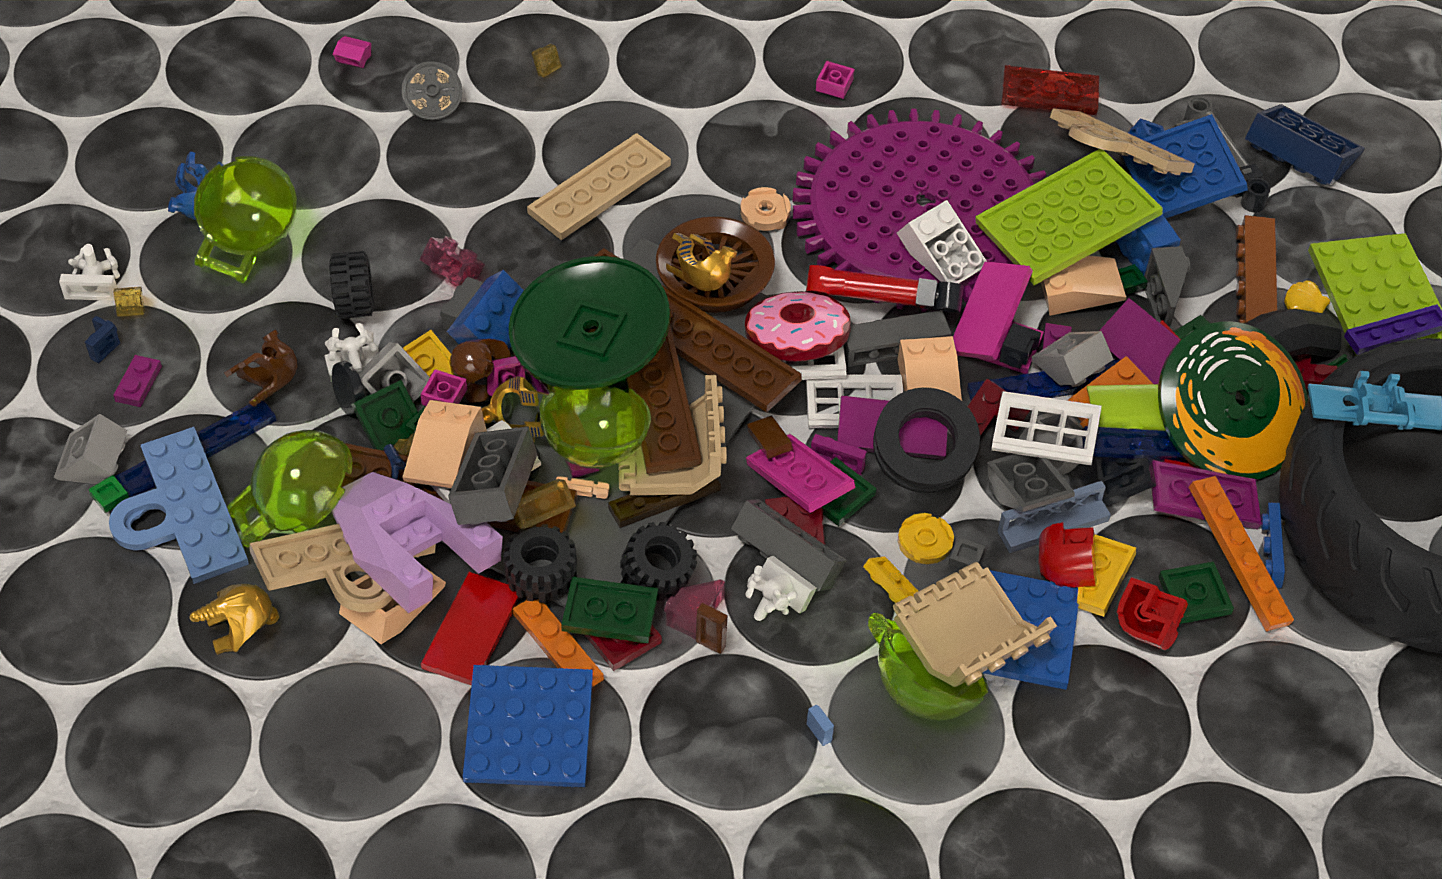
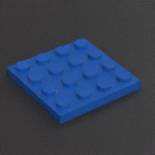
M1212 114L1142 139L1195 163L1192 173L1181 172L1180 175H1175L1167 172V174H1162L1153 170V165L1149 163L1143 165L1133 161L1134 156L1130 154L1128 156L1121 155L1129 175L1163 208L1162 214L1165 218L1248 190L1247 183Z
M990 570L1024 621L1038 627L1046 618L1051 616L1057 627L1049 634L1051 639L1042 646L1036 648L1033 644L1028 647L1029 651L1020 658L1013 660L1010 657L1005 660L1006 664L995 672L991 673L988 669L982 673L1066 690L1069 681L1079 606L1077 604L1078 587L1058 586L1054 582Z
M473 665L463 782L585 787L593 670Z

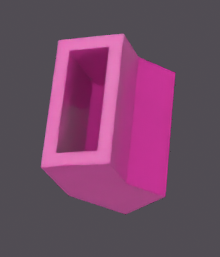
M344 36L337 42L333 56L336 62L364 68L367 59L371 57V43Z

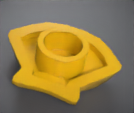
M1306 280L1293 284L1288 289L1284 302L1287 309H1301L1323 313L1330 304V299L1322 296L1314 282Z

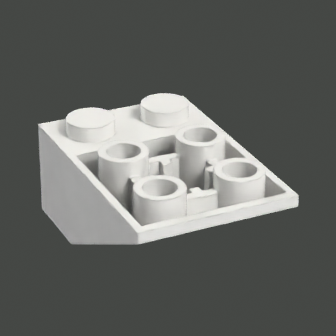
M947 200L912 220L897 232L910 255L941 282L959 284L980 271L986 261Z

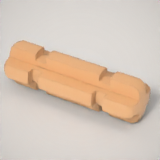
M558 476L555 480V486L577 490V495L592 497L596 495V498L607 499L610 486L606 482L598 481V484H594L592 480L577 478L568 480V477Z

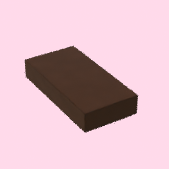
M772 415L747 424L748 432L767 459L793 450L792 442Z
M701 603L697 609L696 642L721 654L726 647L728 615Z

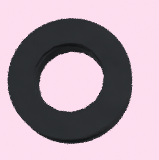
M927 387L910 389L892 398L880 413L873 436L874 454L882 471L899 486L920 493L944 491L959 483L970 471L980 444L977 421L966 404L946 391ZM927 417L937 420L946 426L952 435L954 444L950 455L944 460L935 463L916 461L907 455L901 447L899 440V431L906 422L914 418Z

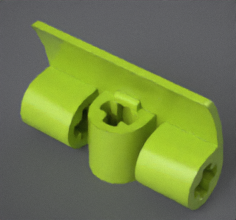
M1158 384L1087 386L1090 404L1102 406L1097 434L1120 433V436L1123 438L1133 439L1143 436L1145 432L1167 433L1159 411Z

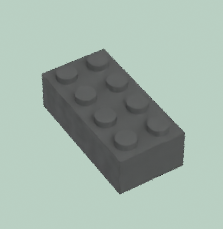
M529 427L477 432L474 434L448 495L458 525H477L482 522L491 521L505 522L514 518L537 457Z

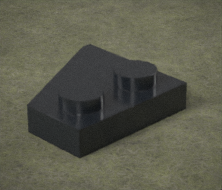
M1103 458L1095 459L1099 482L1102 481L1106 487L1102 501L1107 507L1157 486L1153 464L1147 458H1135L1133 460L1117 458L1116 461H1106Z

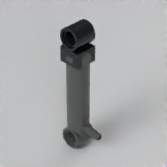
M1204 96L1191 97L1188 101L1184 121L1175 124L1174 127L1212 114L1247 183L1248 190L1234 196L1236 198L1242 197L1241 206L1245 210L1253 213L1263 211L1270 193V184L1262 179L1263 174L1256 164L1249 165L1211 111V101Z

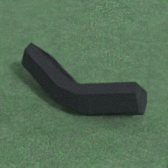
M1285 309L1261 314L1244 323L1269 334L1286 349L1291 357L1309 354L1335 358L1341 351L1342 329L1329 314L1301 309Z

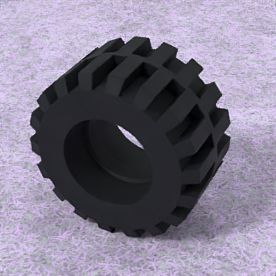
M365 251L332 254L329 261L330 283L337 316L339 319L372 316L374 311V294L367 254Z
M651 522L648 523L646 528L644 526L639 527L637 532H634L630 537L620 561V568H623L621 572L622 578L628 579L626 584L658 588L657 601H663L665 597L672 599L676 593L680 594L690 580L697 565L695 560L697 550L692 549L694 546L692 539L687 540V533L685 531L680 533L676 530L677 526L673 524L671 527H667L666 522H660L658 526ZM655 553L665 557L672 569L662 570L652 566L645 555Z
M536 524L530 525V529L522 528L518 530L519 535L513 534L510 537V542L506 543L504 552L506 582L509 583L511 591H516V595L520 598L526 596L527 601L533 602L534 599H538L539 603H546L545 599L554 601L558 599L557 595L564 596L567 594V588H570L572 577H577L575 543L573 539H569V534L565 531L560 533V528L556 526L548 528V524H542V527H536ZM536 560H548L553 562L543 567H536L529 564Z

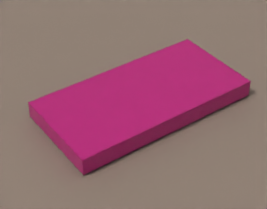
M984 262L953 335L957 356L996 361L1033 272L1030 266Z
M791 434L787 436L792 442L793 450L767 459L760 449L746 457L747 465L809 513L855 488L852 478Z

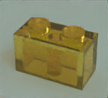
M556 479L522 494L514 516L517 527L526 529L576 507L566 481Z

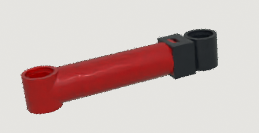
M810 265L805 292L912 305L919 309H936L939 311L943 310V312L959 313L964 286L953 282H938L937 280L923 278L913 280L835 270L821 265Z

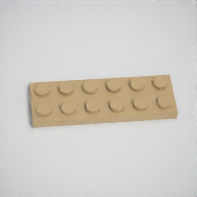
M636 133L527 206V213L556 237L563 240L671 166V158Z

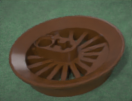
M702 217L678 225L663 238L656 253V269L663 284L673 294L690 302L704 312H728L746 305L768 285L775 268L774 253L767 239L752 226L726 217ZM674 233L683 234L688 238L691 234H698L710 240L712 244H719L718 250L722 249L723 246H730L737 251L736 257L731 260L730 277L726 283L716 289L718 298L710 297L712 291H705L704 296H700L699 294L703 290L690 285L667 271L666 263L681 267L677 256V248L680 246V243L672 238ZM693 241L692 253L697 261H702V247ZM722 288L728 294L727 297H724Z

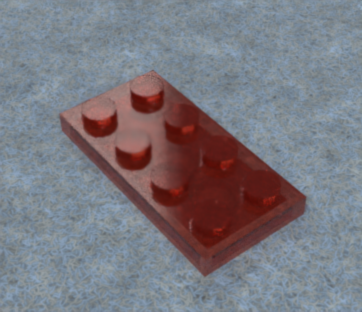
M1005 65L1001 105L1053 110L1054 108L1097 115L1099 100L1098 75Z

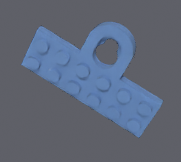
M192 427L141 444L140 446L156 489L127 498L113 509L109 518V528L114 540L126 549L144 550L176 539L193 584L249 565L195 428ZM159 509L165 512V520L156 527L141 531H135L131 528L132 522L139 519L148 510Z

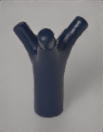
M388 444L384 447V452L391 464L392 479L398 480L399 471L405 470L406 463L401 459L394 445Z

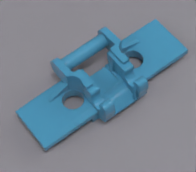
M1369 371L1358 372L1353 388L1319 384L1308 385L1313 418L1351 421L1353 425L1358 426L1367 425L1368 423L1397 425V428L1400 430H1411L1413 427L1442 430V396L1405 393L1404 388L1397 386L1400 380L1399 374H1390L1383 386L1367 384ZM1343 401H1351L1355 406H1345Z

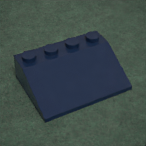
M1283 104L1257 113L1245 137L1255 149L1266 150L1272 153L1271 156L1274 159L1291 163L1296 171L1301 173L1307 172L1315 176L1314 180L1324 185L1336 182L1365 149V147Z

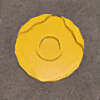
M928 513L914 514L905 519L899 529L897 540L901 552L908 559L926 565L938 563L947 558L952 551L954 534L951 526L944 519L931 517L932 514Z

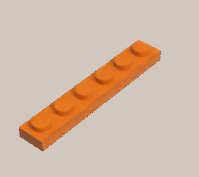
M1213 476L1193 481L1189 489L1265 631L1290 625L1294 618L1217 477Z

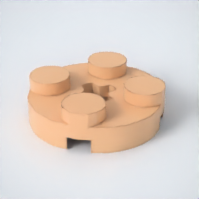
M761 187L751 190L745 199L743 197L740 214L746 224L758 231L783 229L786 227L787 220L790 217L791 204L788 197L784 194L783 197L777 194L776 189ZM762 207H767L769 211H763Z

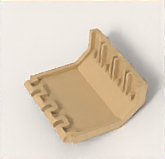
M705 375V394L689 405L701 455V465L646 474L633 409L628 407V411L618 412L619 489L621 491H630V495H687L695 493L721 475V464H726V447H721V443H725V426L719 425V423L724 422L723 406H718V403H722V386H717L716 375Z
M974 562L959 570V574L955 572L936 582V585L932 584L916 592L914 597L909 596L893 605V609L897 614L894 621L928 673L954 687L964 682L968 686L983 677L982 672L988 669L991 673L995 672L1006 664V659L1010 657L1013 660L1020 658L1029 651L1028 647L1033 644L1036 648L1042 646L1051 639L1049 634L1057 627L1051 616L1046 618L1038 627L1024 621L988 567L982 569L978 562Z

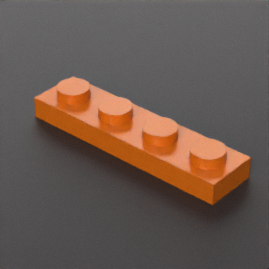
M534 599L533 602L526 600L513 608V615L557 668L592 669V687L604 680L602 671L571 634L562 631L560 621L545 603H539L538 599Z

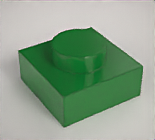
M113 475L88 489L90 496L104 513L109 512L120 502L129 498L128 492Z

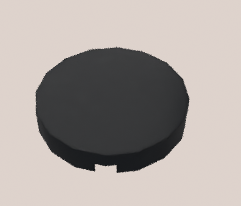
M342 361L334 364L332 368L333 390L345 414L354 415L356 413L351 404L365 398L363 385L359 374L351 370L350 367L353 365L348 361Z

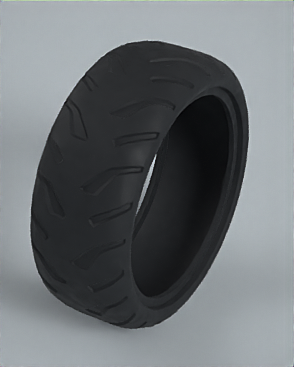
M1411 339L1379 346L1357 355L1342 364L1319 385L1353 388L1358 372L1369 371L1367 384L1383 386L1390 374H1399L1400 380L1397 386L1404 388L1405 393L1442 396V339ZM1309 398L1298 418L1287 446L1285 460L1281 466L1279 482L1281 519L1285 521L1283 527L1294 555L1299 556L1301 559L1300 565L1315 586H1320L1321 591L1348 616L1354 617L1357 622L1383 637H1389L1391 640L1427 652L1442 654V556L1413 544L1387 526L1369 508L1356 490L1344 460L1343 450L1347 446L1368 435L1398 429L1397 425L1368 423L1367 425L1358 426L1353 425L1351 421L1313 418ZM1343 401L1345 406H1355L1351 401Z

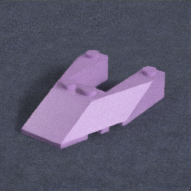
M371 472L326 496L332 514L343 531V538L346 544H349L353 553L354 562L408 613L431 601L433 591V575L413 557L414 555L443 541L478 574L501 561L503 537L487 522L477 525H458L451 504L410 484Z

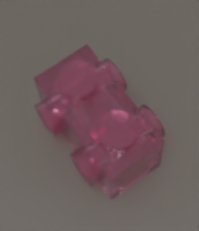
M447 236L444 239L430 237L419 259L430 266L429 269L431 271L444 275L455 286L462 285L467 277L477 280L485 263L477 259L478 255L469 249H461L458 247L459 243L456 240Z

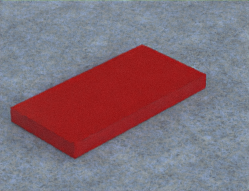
M469 572L421 662V668L472 686L473 665H487L513 614V608L517 606L520 597L516 595V591L512 592L509 584Z

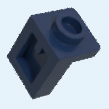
M95 316L92 319V323L96 332L89 336L85 341V345L90 359L99 364L120 344L117 327L111 321Z

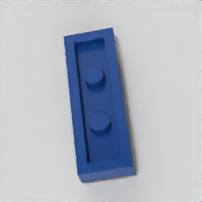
M1268 503L1267 513L1261 515V529L1267 532V536L1263 537V553H1268V560H1265L1264 565L1276 587L1282 588L1285 567L1280 503Z

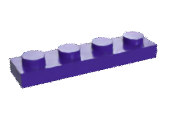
M1438 304L1348 329L1344 337L1354 352L1360 355L1392 342L1417 339L1442 332V310Z

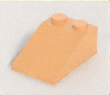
M1087 256L1041 282L1050 316L1126 300L1115 258Z
M953 336L900 340L897 360L904 391L922 387L936 388L946 391L962 401L958 360Z
M430 400L418 420L403 480L405 482L452 488L474 434L487 431L481 407Z
M429 571L433 575V600L445 587L446 582ZM368 574L353 581L360 589H368L373 585L371 582L372 578ZM392 598L385 607L372 612H357L340 605L339 614L378 643L383 644L401 633L431 601L410 613Z

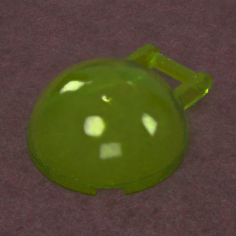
M255 156L235 157L236 161L223 166L220 164L216 165L205 175L194 197V217L205 236L195 257V266L201 268L206 266L233 276L240 283L246 281L258 254L275 247L287 236L293 227L297 215V196L290 177L275 163ZM216 246L228 253L244 255L240 267L238 268L209 257L213 247Z
M548 384L550 394L547 397L543 394L539 413L544 436L549 445L563 459L572 464L597 469L611 467L633 455L647 436L651 422L650 410L644 399L632 389L629 390L628 394L618 388L609 389L608 386L595 389L572 390Z
M316 430L290 432L269 444L256 461L251 475V484L227 506L230 517L235 518L242 533L240 539L243 545L250 547V543L261 541L273 529L280 532L293 531L294 533H299L321 522L335 508L345 492V489L341 487L345 472L348 474L352 472V456L347 445L326 432ZM254 506L260 517L250 525L245 514Z
M879 613L870 615L868 627L879 644L877 658L880 678L888 695L902 709L919 718L941 721L960 717L973 710L984 700L983 697L988 693L987 680L984 675L969 686L966 682L957 687L944 682L928 673L894 620L886 619L883 614Z

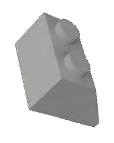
M1102 331L1069 332L1031 357L1033 362L1059 385H1071L1072 387L1085 383L1086 377L1103 371L1105 365L1114 360Z
M389 342L363 367L362 371L358 372L366 396L402 380L413 402L421 396V392L430 379L398 343Z
M1052 413L1037 416L1036 424L1059 427L1061 415ZM1067 416L1065 428L1086 431L1072 416ZM1025 428L1019 437L1020 440H1027L1029 428ZM1035 429L1033 441L1055 445L1058 432ZM1064 433L1061 446L1084 449L1086 437ZM1096 440V443H1095V449H1094V451H1095V450L1099 447V445H1100V443H1099L1097 440ZM1048 459L1060 475L1069 473L1079 465V463Z
M101 414L69 434L54 478L61 481L98 484L114 475L118 468L116 463L118 456L126 445L124 439L127 430Z

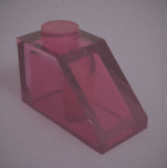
M719 579L681 588L675 597L671 596L665 605L666 625L696 639L697 609L701 603L717 609L725 597V581Z

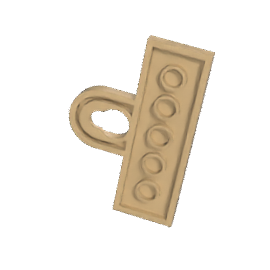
M1054 108L1052 110L1050 118L1058 121V126L1070 130L1068 135L1077 141L1099 149L1114 151L1124 156L1130 154L1134 156L1133 161L1143 165L1149 163L1153 165V170L1162 174H1167V172L1175 175H1180L1181 172L1192 173L1195 163L1083 112Z
M339 524L250 543V553L268 591L326 578L337 601L345 608L353 611H376L385 607L392 599L373 579L371 580L373 584L371 588L360 589L355 583L345 577L348 573L354 571H365L354 562L353 553L349 544H346L343 538V531ZM436 544L413 557L435 553Z

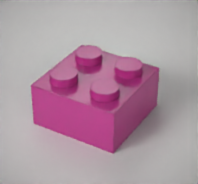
M826 61L817 78L816 91L844 99L854 80L855 69Z
M515 356L492 361L494 368L487 377V393L493 396L496 388L511 378L519 376L525 378V369L520 365Z
M435 369L421 392L422 405L427 406L430 400L459 404L467 391L466 379Z

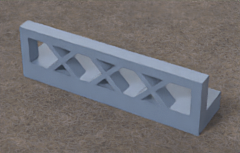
M1100 481L1074 489L1075 496L1025 512L1016 509L1002 512L997 532L1009 553L1039 544L1041 532L1052 524L1063 522L1065 529L1090 528L1109 522L1111 514L1102 501L1106 487Z

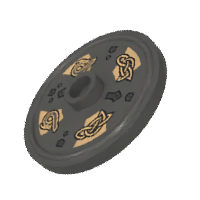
M434 61L424 62L416 65L406 74L402 83V98L407 109L416 117L428 121L442 120L453 114L460 105L462 84L456 72L449 66Z

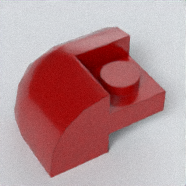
M1063 522L1046 527L1039 536L1038 564L1041 575L1058 586H1068L1070 588L1096 586L1094 528L1065 529Z
M1131 577L1120 599L1117 614L1120 626L1126 634L1139 642L1167 650L1178 636L1177 628L1188 603L1185 599L1159 591L1156 585Z

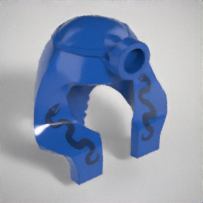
M190 151L186 158V164L181 163L178 166L175 179L176 185L183 194H179L176 198L171 197L168 212L174 213L178 211L186 217L195 220L213 216L218 210L221 201L224 165L218 161L212 176L204 165L195 164V153ZM185 170L196 178L198 188L194 187L184 178Z

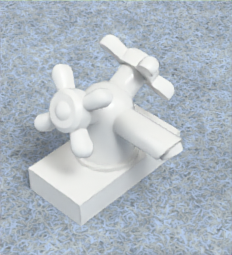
M90 244L84 245L79 255L74 259L68 260V263L74 267L72 274H61L59 280L65 299L117 301L119 292L115 279L119 278L120 274L117 270V260L111 255L109 248L104 249L107 260L101 262L96 260L93 247ZM110 269L113 272V275H103L104 271Z
M361 323L355 325L360 332L358 337H348L344 340H339V328H334L332 330V337L325 342V346L330 351L329 354L325 355V361L331 381L334 364L348 361L353 365L350 367L351 370L358 373L379 353L377 344L373 342V332L364 329Z
M771 556L767 558L763 568L762 566L755 567L754 574H751L748 579V589L745 595L750 599L754 588L762 591L763 598L754 614L755 620L761 621L765 619L767 613H771L775 609L787 615L789 613L788 606L798 613L804 612L817 588L776 557Z

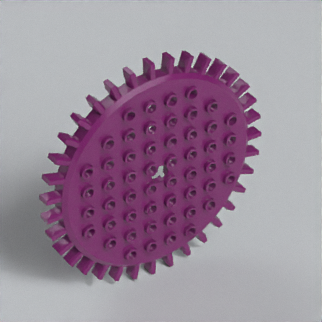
M911 109L909 121L898 122L894 110H889L887 124L879 125L872 114L867 115L866 126L868 129L861 131L852 121L848 122L847 134L850 136L848 139L843 138L834 130L830 132L829 143L835 147L833 150L819 142L816 144L815 156L823 159V161L806 156L803 168L815 175L798 171L796 177V185L811 189L793 188L792 202L810 203V205H793L792 216L793 219H811L798 222L796 233L797 236L816 235L805 240V251L809 253L821 248L825 250L824 253L818 255L817 265L826 266L835 262L839 265L835 270L913 280L923 278L941 282L910 255L897 232L912 220L947 200L987 262L1014 264L976 224L975 216L1045 179L1046 172L1043 170L1028 174L1027 171L1033 169L1035 157L1031 155L1018 161L1015 156L1019 154L1020 143L1016 141L1004 149L999 145L1003 132L998 130L989 139L982 136V121H978L970 131L961 127L962 115L956 114L951 125L940 123L939 110L933 111L930 121H919L917 110ZM920 195H925L924 198L930 199L933 202L935 200V203L921 206L917 203V200L920 199ZM980 271L959 283L964 286L963 298L966 304ZM896 303L897 309L902 310L904 304ZM920 309L921 312H927V309Z

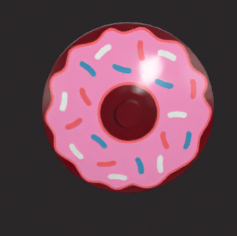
M794 291L770 296L755 304L745 318L746 338L776 358L786 361H806L827 356L841 348L848 340L851 332V319L848 310L837 300L814 292Z

